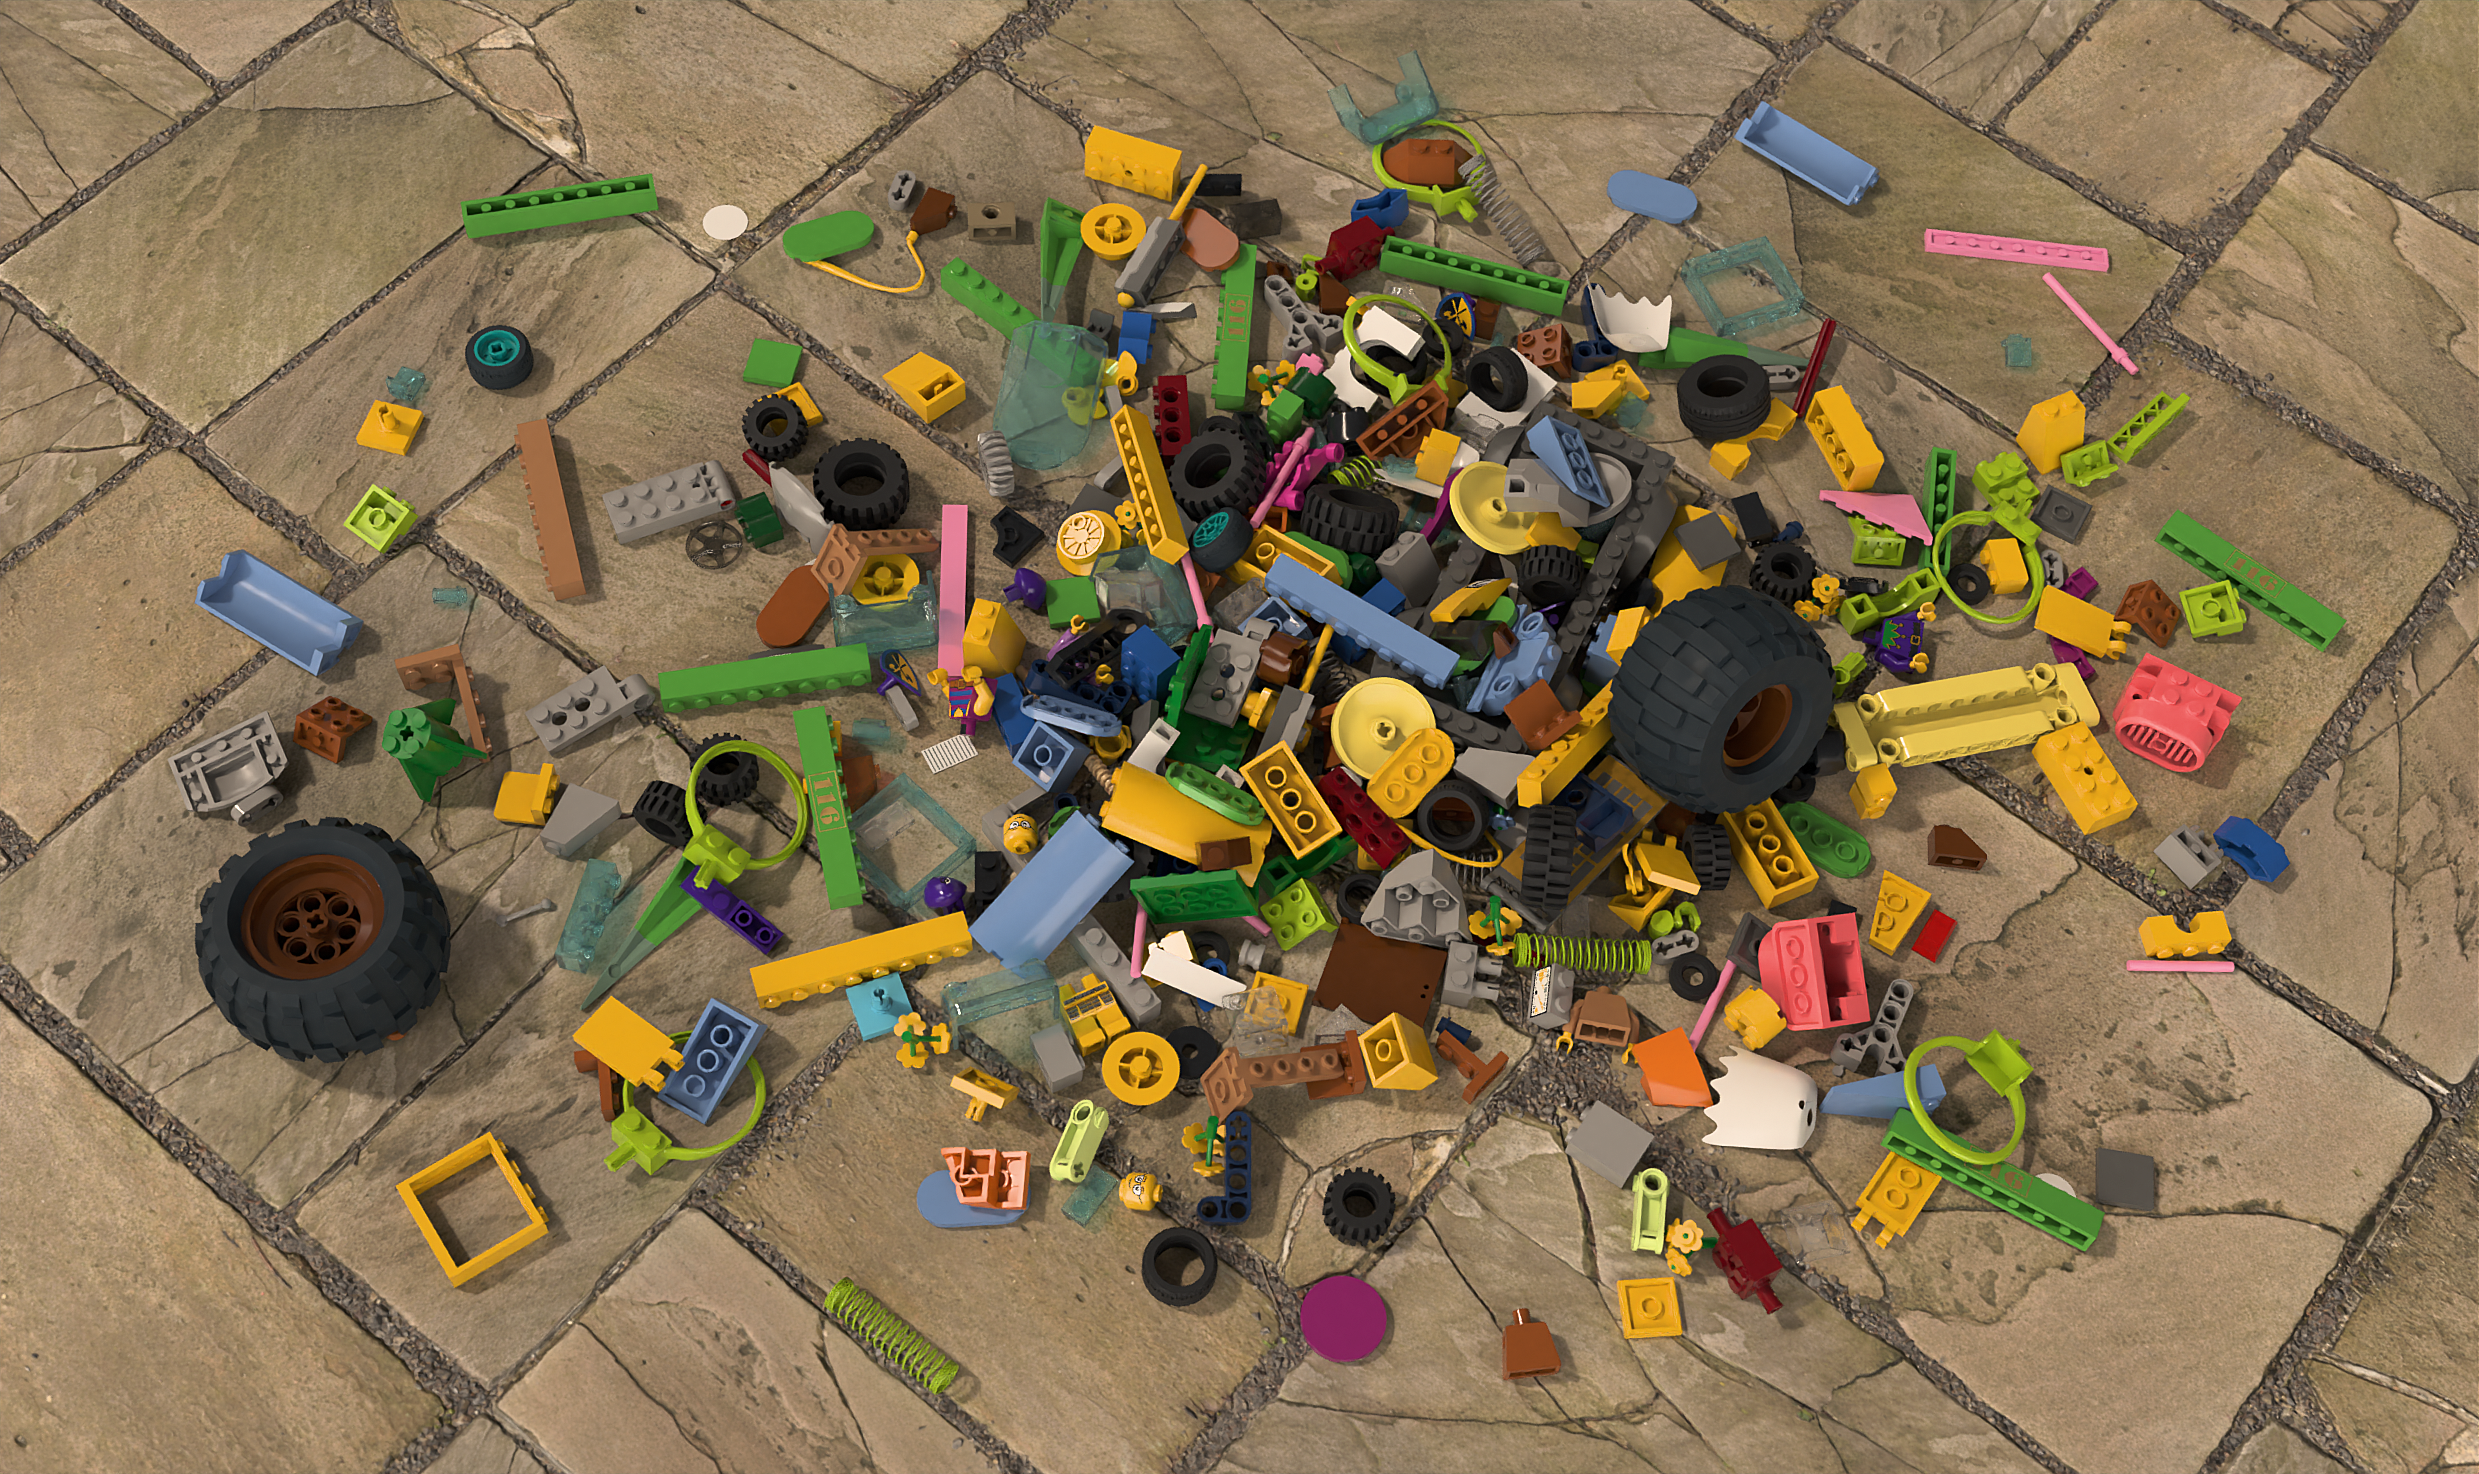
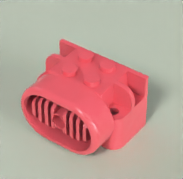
M2146 652L2125 684L2113 710V719L2116 722L2115 735L2126 749L2161 767L2176 772L2195 771L2203 765L2207 756L2222 738L2225 729L2230 723L2231 715L2241 702L2242 697Z
M1855 913L1778 922L1764 936L1758 951L1762 990L1780 1008L1777 1014L1780 1019L1785 1017L1787 1028L1793 1031L1812 1030L1871 1021Z

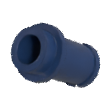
M1797 521L1788 522L1786 528L1773 537V542L1777 543L1783 540L1786 544H1790L1793 540L1801 538L1804 529Z
M1442 1016L1435 1030L1440 1034L1447 1030L1464 1046L1472 1033L1471 1030L1451 1021V1017L1445 1018L1444 1016Z

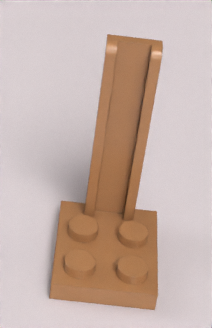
M833 524L810 571L835 603L843 604L852 590L868 556L934 552L938 548L939 543L926 528L848 532L843 524Z
M454 644L395 659L397 671L406 690L422 689L428 684L435 682L445 683L456 677L474 748L488 754L487 759H478L482 763L490 762L488 752L493 751L489 736L484 737L482 729L487 728L483 712L478 713L476 705L481 704L477 689L472 690L470 682L475 681L471 666H466L459 645Z
M1236 1046L1227 1047L1200 1077L1212 1116H1216L1219 1119V1128L1225 1125L1231 1113L1241 1111L1254 1097L1251 1088L1336 1079L1341 1077L1344 1071L1336 1049L1241 1059Z

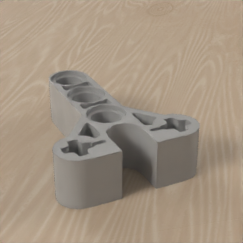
M1272 275L1265 280L1264 301L1288 332V335L1283 340L1282 360H1288L1290 364L1296 365L1303 353L1310 357L1313 343L1309 338L1316 340L1324 351L1338 346L1342 342L1343 319L1337 315L1326 316L1308 310L1281 276Z
M1904 979L1894 980L1883 995L1871 1026L1855 1034L1843 1033L1838 1037L1830 1050L1832 1061L1839 1066H1845L1847 1070L1855 1072L1863 1056L1871 1055L1878 1062L1874 1077L1904 1071L1907 1060L1903 1057L1896 1035L1912 999L1913 986ZM1894 992L1900 994L1902 998L1895 996ZM1884 1014L1890 1015L1894 1020H1889ZM1875 1036L1881 1037L1884 1042L1878 1041Z

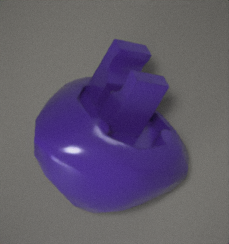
M1019 568L1014 575V584L1004 588L1003 591L1009 603L1023 597L1025 606L1038 610L1044 602L1047 584L1046 580L1037 572L1027 568Z
M938 876L933 877L926 883L923 899L928 908L938 909L942 907L944 916L952 914L953 908L957 912L963 911L964 914H967L962 900L967 891V886L963 882L951 877Z

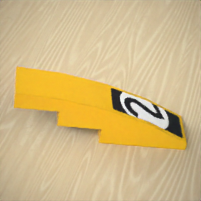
M1511 577L1489 578L1459 589L1443 600L1430 613L1432 621L1454 622L1458 616H1471L1475 610H1488L1512 583Z

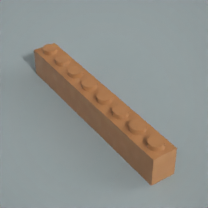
M547 419L517 424L518 435H514L517 450L522 449L523 454L518 455L521 469L527 470V474L523 475L526 490L531 489L532 493L527 495L530 510L535 509L536 514L531 516L534 529H539L541 534L537 535L536 539L539 551L544 550L545 556H540L543 570L549 571L550 575L545 577L548 592H554L556 601L585 595L587 593Z

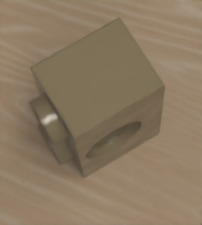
M1014 202L967 204L969 241L1016 239Z

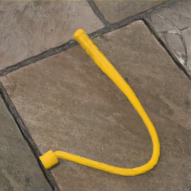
M914 231L909 232L906 241L920 268L921 276L918 283L911 287L891 288L878 285L824 260L804 262L859 285L892 293H906L916 290L925 280V268L912 245L918 238V234Z
M1395 822L1412 840V843L1426 850L1434 848L1445 859L1482 868L1497 866L1503 860V852L1500 845L1487 829L1484 835L1496 849L1498 858L1492 862H1476L1449 854Z

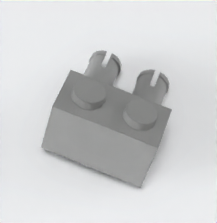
M2183 824L2172 832L2153 852L2182 882L2192 889L2222 862L2220 859L2223 857V849L2221 848L2214 852L2219 845L2211 844L2207 847L2201 841L2205 836L2204 830L2202 829L2195 833L2200 826L2192 825L2188 828Z
M1451 941L1446 959L1440 1003L1467 1008L1469 999H1472V997L1497 1001L1499 984L1476 981L1474 975L1478 972L1500 977L1503 960L1479 956V953H1477L1478 946Z

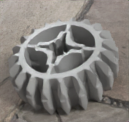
M989 430L979 434L977 438L978 455L987 491L993 497H1001L1013 493L1015 487L1014 472L1005 436L1000 430Z

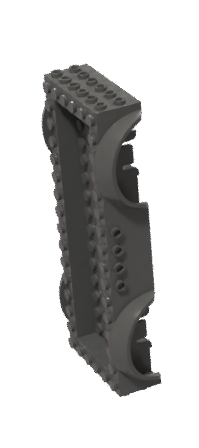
M1540 400L1527 425L1505 427L1497 433L1488 446L1482 461L1498 463L1508 468L1511 459H1540L1529 446L1530 441L1526 433L1545 416L1549 415L1579 429L1588 452L1605 454L1622 462L1629 470L1632 480L1631 498L1618 514L1605 521L1588 525V527H1572L1582 537L1581 539L1599 544V548L1591 569H1583L1579 597H1576L1571 603H1566L1561 607L1548 611V615L1556 614L1559 617L1558 623L1553 625L1556 632L1554 641L1563 650L1562 657L1549 682V687L1564 710L1571 712L1576 711L1583 692V685L1572 672L1583 650H1586L1592 637L1591 635L1601 620L1603 611H1606L1612 594L1624 591L1636 578L1657 548L1675 515L1678 499L1667 484L1676 457L1650 447L1644 442L1629 438L1620 432L1608 429L1597 422L1580 417L1576 413L1559 408L1555 404ZM1462 533L1457 544L1459 547L1458 551L1451 553L1447 562L1449 566L1447 571H1441L1437 580L1439 586L1428 606L1405 609L1395 617L1397 620L1441 645L1449 639L1467 616H1458L1454 622H1433L1430 613L1443 600L1465 586L1489 578H1505L1498 553L1481 547L1470 539L1466 533ZM1521 552L1518 553V555H1519V557H1520V560H1521L1522 554H1524V553H1521ZM1508 587L1500 596L1510 598ZM1531 601L1532 613L1552 606ZM1495 648L1474 670L1469 671L1467 669L1462 671L1464 674L1451 675L1442 690L1438 687L1428 686L1421 677L1404 672L1400 665L1393 661L1383 660L1376 652L1370 679L1379 677L1394 678L1404 681L1418 690L1432 709L1436 729L1446 733L1452 740L1455 749V760L1461 753L1464 754L1469 747L1531 755L1535 758L1544 750L1530 751L1505 711L1497 716H1487L1482 709L1479 712L1466 711L1474 693L1469 690L1468 685L1472 682L1479 683Z

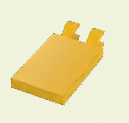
M2047 585L2042 592L2034 627L2099 658L2106 654L2110 658L2118 660L2120 652L2126 653L2127 644L2122 640L2124 634H2130L2132 625L2124 621L2115 622L2113 621V614ZM2110 635L2117 641H2110Z
M1645 828L1641 832L1640 838L1636 837L1631 847L1647 880L1697 895L1701 885L1684 852L1676 849V837L1664 834L1665 843L1660 845L1652 842V829Z
M612 996L572 1035L575 1042L636 1087H639L644 1081L658 1093L666 1083L663 1081L665 1077L656 1071L655 1068L662 1061L676 1072L685 1065V1062L682 1061L684 1056L678 1051L673 1050L676 1047L673 1040Z
M1890 1151L1856 1201L1855 1205L1860 1207L1861 1211L1851 1226L1860 1232L1870 1217L1873 1216L1886 1225L1875 1240L1876 1244L1885 1248L1895 1232L1901 1237L1904 1236L1942 1177Z

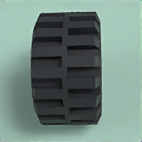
M771 394V398L764 395L761 396L762 400L759 402L755 399L752 402L754 406L752 408L748 406L745 410L748 415H743L742 418L744 423L742 431L750 447L762 459L767 457L770 462L774 461L775 458L779 462L785 461L784 457L787 456L789 459L794 458L793 453L797 452L799 454L802 451L801 444L806 445L807 439L805 436H809L808 423L801 409L792 399L789 401L788 397L784 395L781 398L777 394ZM784 419L788 421L787 428L781 435L776 437H766L763 435L765 426L772 420Z
M1779 541V544L1775 542L1770 543L1768 547L1764 546L1761 552L1758 553L1749 575V585L1752 586V590L1770 595L1791 609L1796 601L1804 602L1812 588V581L1817 575L1815 560H1811L1812 555L1809 552H1804L1805 548L1801 546L1798 548L1795 546V543L1790 542V544H1786L1785 541ZM1773 571L1784 572L1792 579L1780 578Z
M1545 544L1531 547L1521 556L1517 582L1518 590L1525 598L1543 605H1554L1563 601L1571 603L1581 593L1584 562L1580 555H1576V552L1568 550V548L1563 546Z
M717 733L713 734L712 739L704 738L702 745H696V753H691V762H689L691 772L695 763L705 751L725 741L741 740V736L735 734L734 737H731L730 733H724V736H719ZM741 751L725 752L715 756L703 767L696 783L697 793L700 796L703 795L704 800L708 802L713 800L715 805L725 802V805L728 806L731 805L732 801H736L737 804L742 802V797L748 798L751 795V790L756 789L757 781H759L757 756ZM723 763H732L738 766L734 772L728 775L712 773L716 766Z
M651 781L632 810L636 821L651 835L672 845L686 847L694 836L686 814V790L665 781ZM696 798L697 809L704 824L708 818V813Z
M1722 824L1688 825L1683 835L1681 851L1684 852L1701 885L1699 891L1724 890L1730 879L1732 865L1731 845L1725 827Z
M1356 1167L1355 1172H1352L1350 1168L1346 1169L1343 1176L1340 1173L1334 1177V1181H1331L1328 1185L1323 1202L1322 1215H1325V1226L1330 1225L1329 1232L1332 1236L1338 1234V1240L1342 1243L1346 1239L1350 1241L1349 1245L1356 1246V1242H1361V1246H1367L1369 1240L1375 1243L1379 1240L1380 1235L1384 1236L1391 1225L1396 1204H1394L1396 1199L1395 1193H1391L1392 1186L1389 1182L1383 1183L1385 1177L1381 1174L1378 1176L1373 1175L1374 1170L1368 1169V1172H1362V1167ZM1352 1196L1364 1197L1371 1202L1375 1212L1368 1217H1355L1346 1211L1343 1201Z

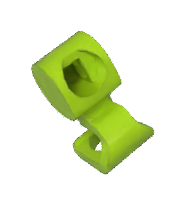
M1305 254L1302 257L1301 269L1305 270L1306 273L1300 274L1296 278L1295 293L1301 301L1313 299L1318 281V273L1315 267L1310 266L1307 261L1315 262L1323 259L1321 257Z
M1683 902L1675 908L1673 916L1668 910L1654 913L1647 928L1649 936L1656 940L1657 938L1670 935L1674 927L1681 929L1683 925L1682 916L1687 918L1690 930L1697 934L1701 921L1695 905L1690 902Z

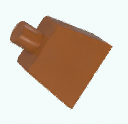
M1527 1308L1514 1310L1512 1312L1514 1325L1506 1326L1502 1333L1503 1380L1557 1374L1562 1365L1546 1322L1532 1323L1530 1312Z

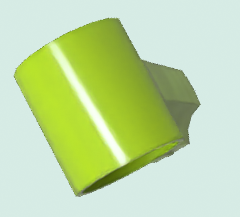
M1850 652L1836 666L1832 667L1835 670L1837 681L1832 692L1836 695V698L1842 696L1845 689L1867 668L1868 664L1865 661V657L1859 652Z

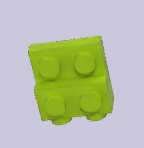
M2004 451L1998 454L1994 461L1990 463L1987 460L1980 462L1975 467V472L1971 478L1973 484L1992 508L2003 500L2016 508L2022 498L2026 501L2028 499L2032 501L2038 498L2040 491L2026 475L2029 468L2015 451L2010 454Z
M372 484L343 525L375 549L385 554L398 534L404 536L419 515L413 512L416 507L405 499H402L401 502L396 500L397 493L384 485L381 489Z
M2229 580L2179 592V599L2192 639L2217 633L2219 637L2243 631V623H2247L2246 615L2243 608H2238L2237 602H2240L2237 588L2231 587Z

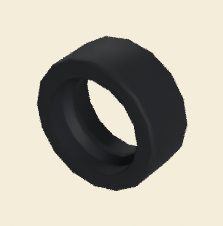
M1366 873L1354 874L1346 878L1340 885L1336 900L1340 916L1348 918L1350 923L1365 927L1361 923V917L1364 912L1351 908L1347 903V895L1350 891L1359 888L1370 890L1375 894L1382 881Z

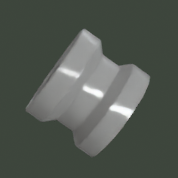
M1245 939L1238 965L1244 966L1247 964L1252 966L1254 970L1259 971L1266 945H1255L1251 940Z

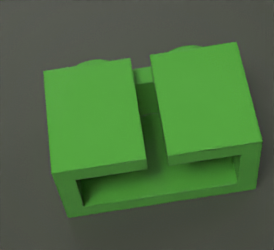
M1286 389L1281 391L1267 411L1268 422L1266 423V429L1273 442L1281 446L1286 441H1291L1301 429L1304 400Z

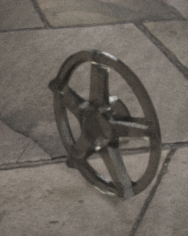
M724 520L710 521L690 530L685 545L686 553L689 559L701 568L709 570L722 569L731 565L739 558L743 549V540L739 531ZM708 527H717L714 534L710 537L699 532ZM725 528L733 532L738 541L723 540ZM696 538L703 543V547L692 555L690 545L692 539ZM738 547L736 555L725 563L723 557L725 548ZM707 554L714 557L718 565H704L697 560Z

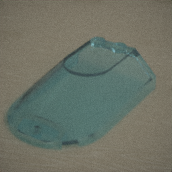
M1034 320L1013 330L993 418V430H1000L1005 436L1012 462L1029 469H1052L1061 466L1063 462L1071 457H1076L1083 450L1091 432L1108 358L1109 346L1106 341L1084 327Z

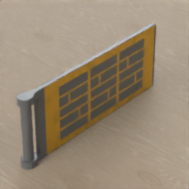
M1608 754L1587 776L1633 809L1634 822L1597 853L1580 842L1575 832L1570 888L1565 909L1539 908L1548 915L1542 918L1529 907L1522 905L1517 898L1496 883L1500 878L1521 894L1526 838L1480 883L1481 889L1499 896L1504 903L1536 926V931L1542 935L1550 929L1552 924L1620 855L1625 844L1629 845L1670 803V800L1663 798L1641 781L1626 764L1612 754ZM1571 798L1569 801L1577 803L1582 798Z

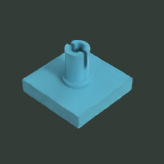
M898 972L845 989L863 1041L894 1031V1026L899 1023V1017L901 1015L908 1016L913 1012Z

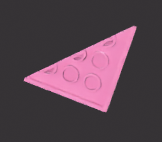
M1820 490L1819 499L1823 502H1835L1836 507L1849 513L1857 511L1865 515V519L1880 526L1883 523L1888 524L1894 528L1895 532L1908 538H1912V535L1923 539L1925 545H1932L1933 536L1913 495Z

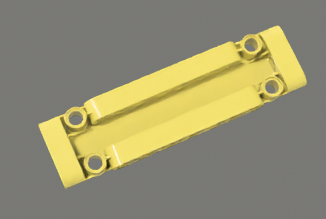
M2072 662L2056 665L2038 663L2029 671H2025L2022 666L1887 689L1876 693L1874 696L1863 694L1856 702L1834 704V709L1829 714L1827 723L1843 732L1845 737L1843 747L1846 766L1848 770L1855 772L1860 771L1861 768L1886 763L1888 768L1892 764L1901 763L1903 767H1909L2036 743L2042 736L2084 721L2088 728L2098 725L2100 715L2076 666Z

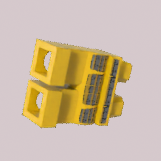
M1094 973L1081 979L1084 990L1077 994L1072 984H1066L1058 989L1060 1012L1082 1057L1104 1048L1105 1042L1107 1046L1111 1045L1118 1038L1129 1034L1131 1030L1130 1023L1121 1013L1112 993L1109 991L1107 983L1105 981L1101 983Z

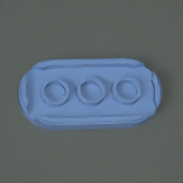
M1619 171L1612 175L1608 182L1607 195L1608 197L1610 196L1615 206L1668 223L1676 224L1682 223V220H1689L1694 215L1697 207L1696 196L1688 187L1638 171Z
M1027 695L1022 698L1020 710L1031 718L1093 736L1114 737L1121 733L1122 722L1121 720L1117 721L1118 718L1111 713L1048 695L1040 696V699H1034V695Z
M950 1170L932 1173L923 1180L917 1192V1206L920 1214L930 1224L941 1228L1009 1224L1019 1219L1028 1209L1031 1202V1188L1028 1184L1026 1210L992 1209L961 1204L956 1193L955 1183L952 1182L949 1175Z

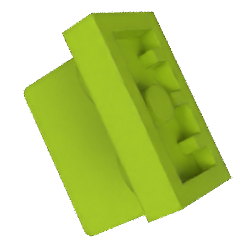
M1865 515L1848 516L1847 522L1855 536L1851 554L1852 563L1901 566L1906 543L1904 535L1895 532L1894 528L1888 524L1883 523L1880 526L1866 520Z
M1303 878L1260 907L1279 945L1284 951L1290 950L1317 930L1322 929L1332 933L1339 928L1315 883Z

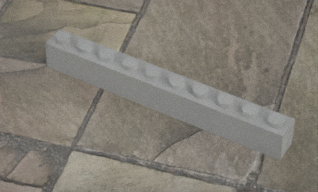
M1003 803L982 816V831L997 851H1001L1002 857L1018 875L1041 849L1037 845L1033 851L1023 855L1015 854L1006 849L1003 841V827L1007 819L1014 815ZM1089 911L1066 938L1100 982L1105 981L1115 1001L1137 1029H1140L1160 1015L1161 1000L1142 976L1134 978L1130 975V961Z

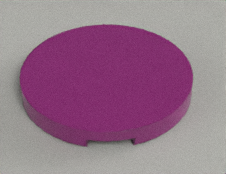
M1334 1276L1317 1283L1307 1293L1300 1311V1324L1305 1341L1315 1353L1333 1362H1349L1367 1357L1379 1346L1386 1329V1310L1379 1294L1366 1282L1350 1276Z

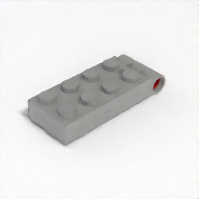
M718 460L709 461L704 465L700 462L602 494L605 508L620 545L721 511L731 510L736 506V498L724 469Z

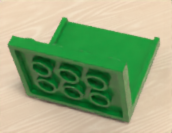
M1202 624L1199 632L1193 633L1190 646H1187L1183 661L1180 660L1176 675L1172 676L1169 684L1172 696L1167 698L1164 711L1168 712V716L1164 717L1163 721L1179 731L1180 734L1167 751L1165 757L1193 764L1216 773L1225 764L1238 773L1257 730L1249 726L1250 719L1239 713L1234 728H1230L1188 714L1184 710L1208 653L1213 626ZM1212 696V700L1214 701H1220L1223 699Z
M1229 868L1216 872L1195 871L1193 874L1185 875L1171 873L1164 877H1156L1155 871L1154 877L1143 876L1140 879H1132L1130 890L1155 925L1258 915L1260 871L1253 887H1249L1244 883L1237 870Z

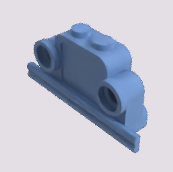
M1516 605L1518 616L1510 629L1518 638L1519 643L1509 654L1499 660L1494 650L1466 708L1467 712H1479L1482 709L1487 716H1497L1504 712L1503 707L1539 679H1545L1549 685L1562 657L1563 650L1554 641L1556 632L1542 613L1535 612L1524 619L1529 609L1528 605Z

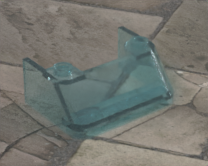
M1416 50L1397 58L1405 76V80L1400 81L1395 87V96L1398 103L1370 117L1363 119L1361 112L1353 102L1346 83L1327 91L1341 125L1366 146L1373 147L1436 117L1439 113L1438 100Z
M1148 544L1098 554L1089 575V581L1094 582L1113 578L1115 584L1121 590L1128 592L1139 590L1157 625L1149 628L1169 647L1198 626V616L1190 588L1177 562L1172 565L1151 555Z
M931 570L926 571L927 585L914 586L907 593L908 599L856 606V600L848 595L834 597L833 583H828L836 647L866 643L868 656L882 654L888 649H895L901 652L930 648L938 644L937 602Z
M1037 958L1027 960L1019 966L961 983H948L940 992L941 1012L948 1026V1032L951 1033V1043L954 1050L959 1049L957 1026L1047 1000L1053 1019H1059V988L1056 979L1046 962Z

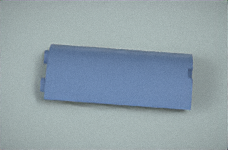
M1764 101L1760 103L1751 120L1745 118L1734 136L1735 139L1848 206L1857 205L1868 187L1873 188L1880 177L1878 175L1880 170L1776 110Z
M243 549L226 553L221 562L222 567L219 576L202 580L197 588L195 604L315 676L328 671L340 661L337 656L344 648L350 649L364 622Z
M1076 810L968 929V932L988 953H992L1000 960L1002 966L1024 982L1134 863V860L1127 854L1130 849L1121 840L1117 839L1114 842L1107 837L1099 828L1101 825L1099 820L1090 813L1085 816Z

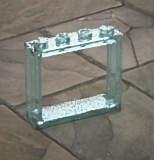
M1766 236L1686 260L1680 273L1681 279L1717 337L1732 336L1746 329H1754L1758 325L1768 322L1773 323L1780 318L1794 316L1801 311L1805 296ZM1759 259L1785 300L1725 319L1700 277Z
M903 772L851 815L852 822L848 823L849 830H854L856 835L903 796L958 848L922 880L904 893L856 846H852L853 854L859 853L862 869L857 871L860 873L863 871L869 876L870 883L877 890L881 888L895 907L900 906L907 912L923 898L924 889L928 881L933 877H948L975 854L977 845L976 839Z

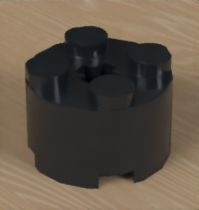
M1354 407L1351 409V412H1332L1327 415L1328 421L1326 426L1329 443H1341L1344 447V453H1347V457L1364 455V451L1355 439L1374 423V416L1366 412L1365 407Z
M1828 725L1822 739L1818 741L1812 751L1813 754L1806 764L1801 766L1799 769L1800 773L1797 775L1803 779L1835 775L1839 771L1844 770L1846 759L1844 757L1843 743L1845 737L1843 732Z

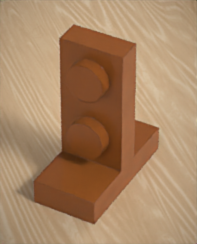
M1444 1030L1438 1036L1435 1045L1438 1054L1444 1060H1450L1457 1066L1458 1071L1465 1078L1472 1079L1465 1087L1462 1099L1469 1105L1501 1074L1509 1060V1057L1500 1051L1486 1065L1447 1030Z
M574 1051V1062L578 1073L598 1070L601 1112L605 1121L616 1120V1110L621 1109L619 1092L614 1093V1084L619 1083L618 1073L589 1051Z

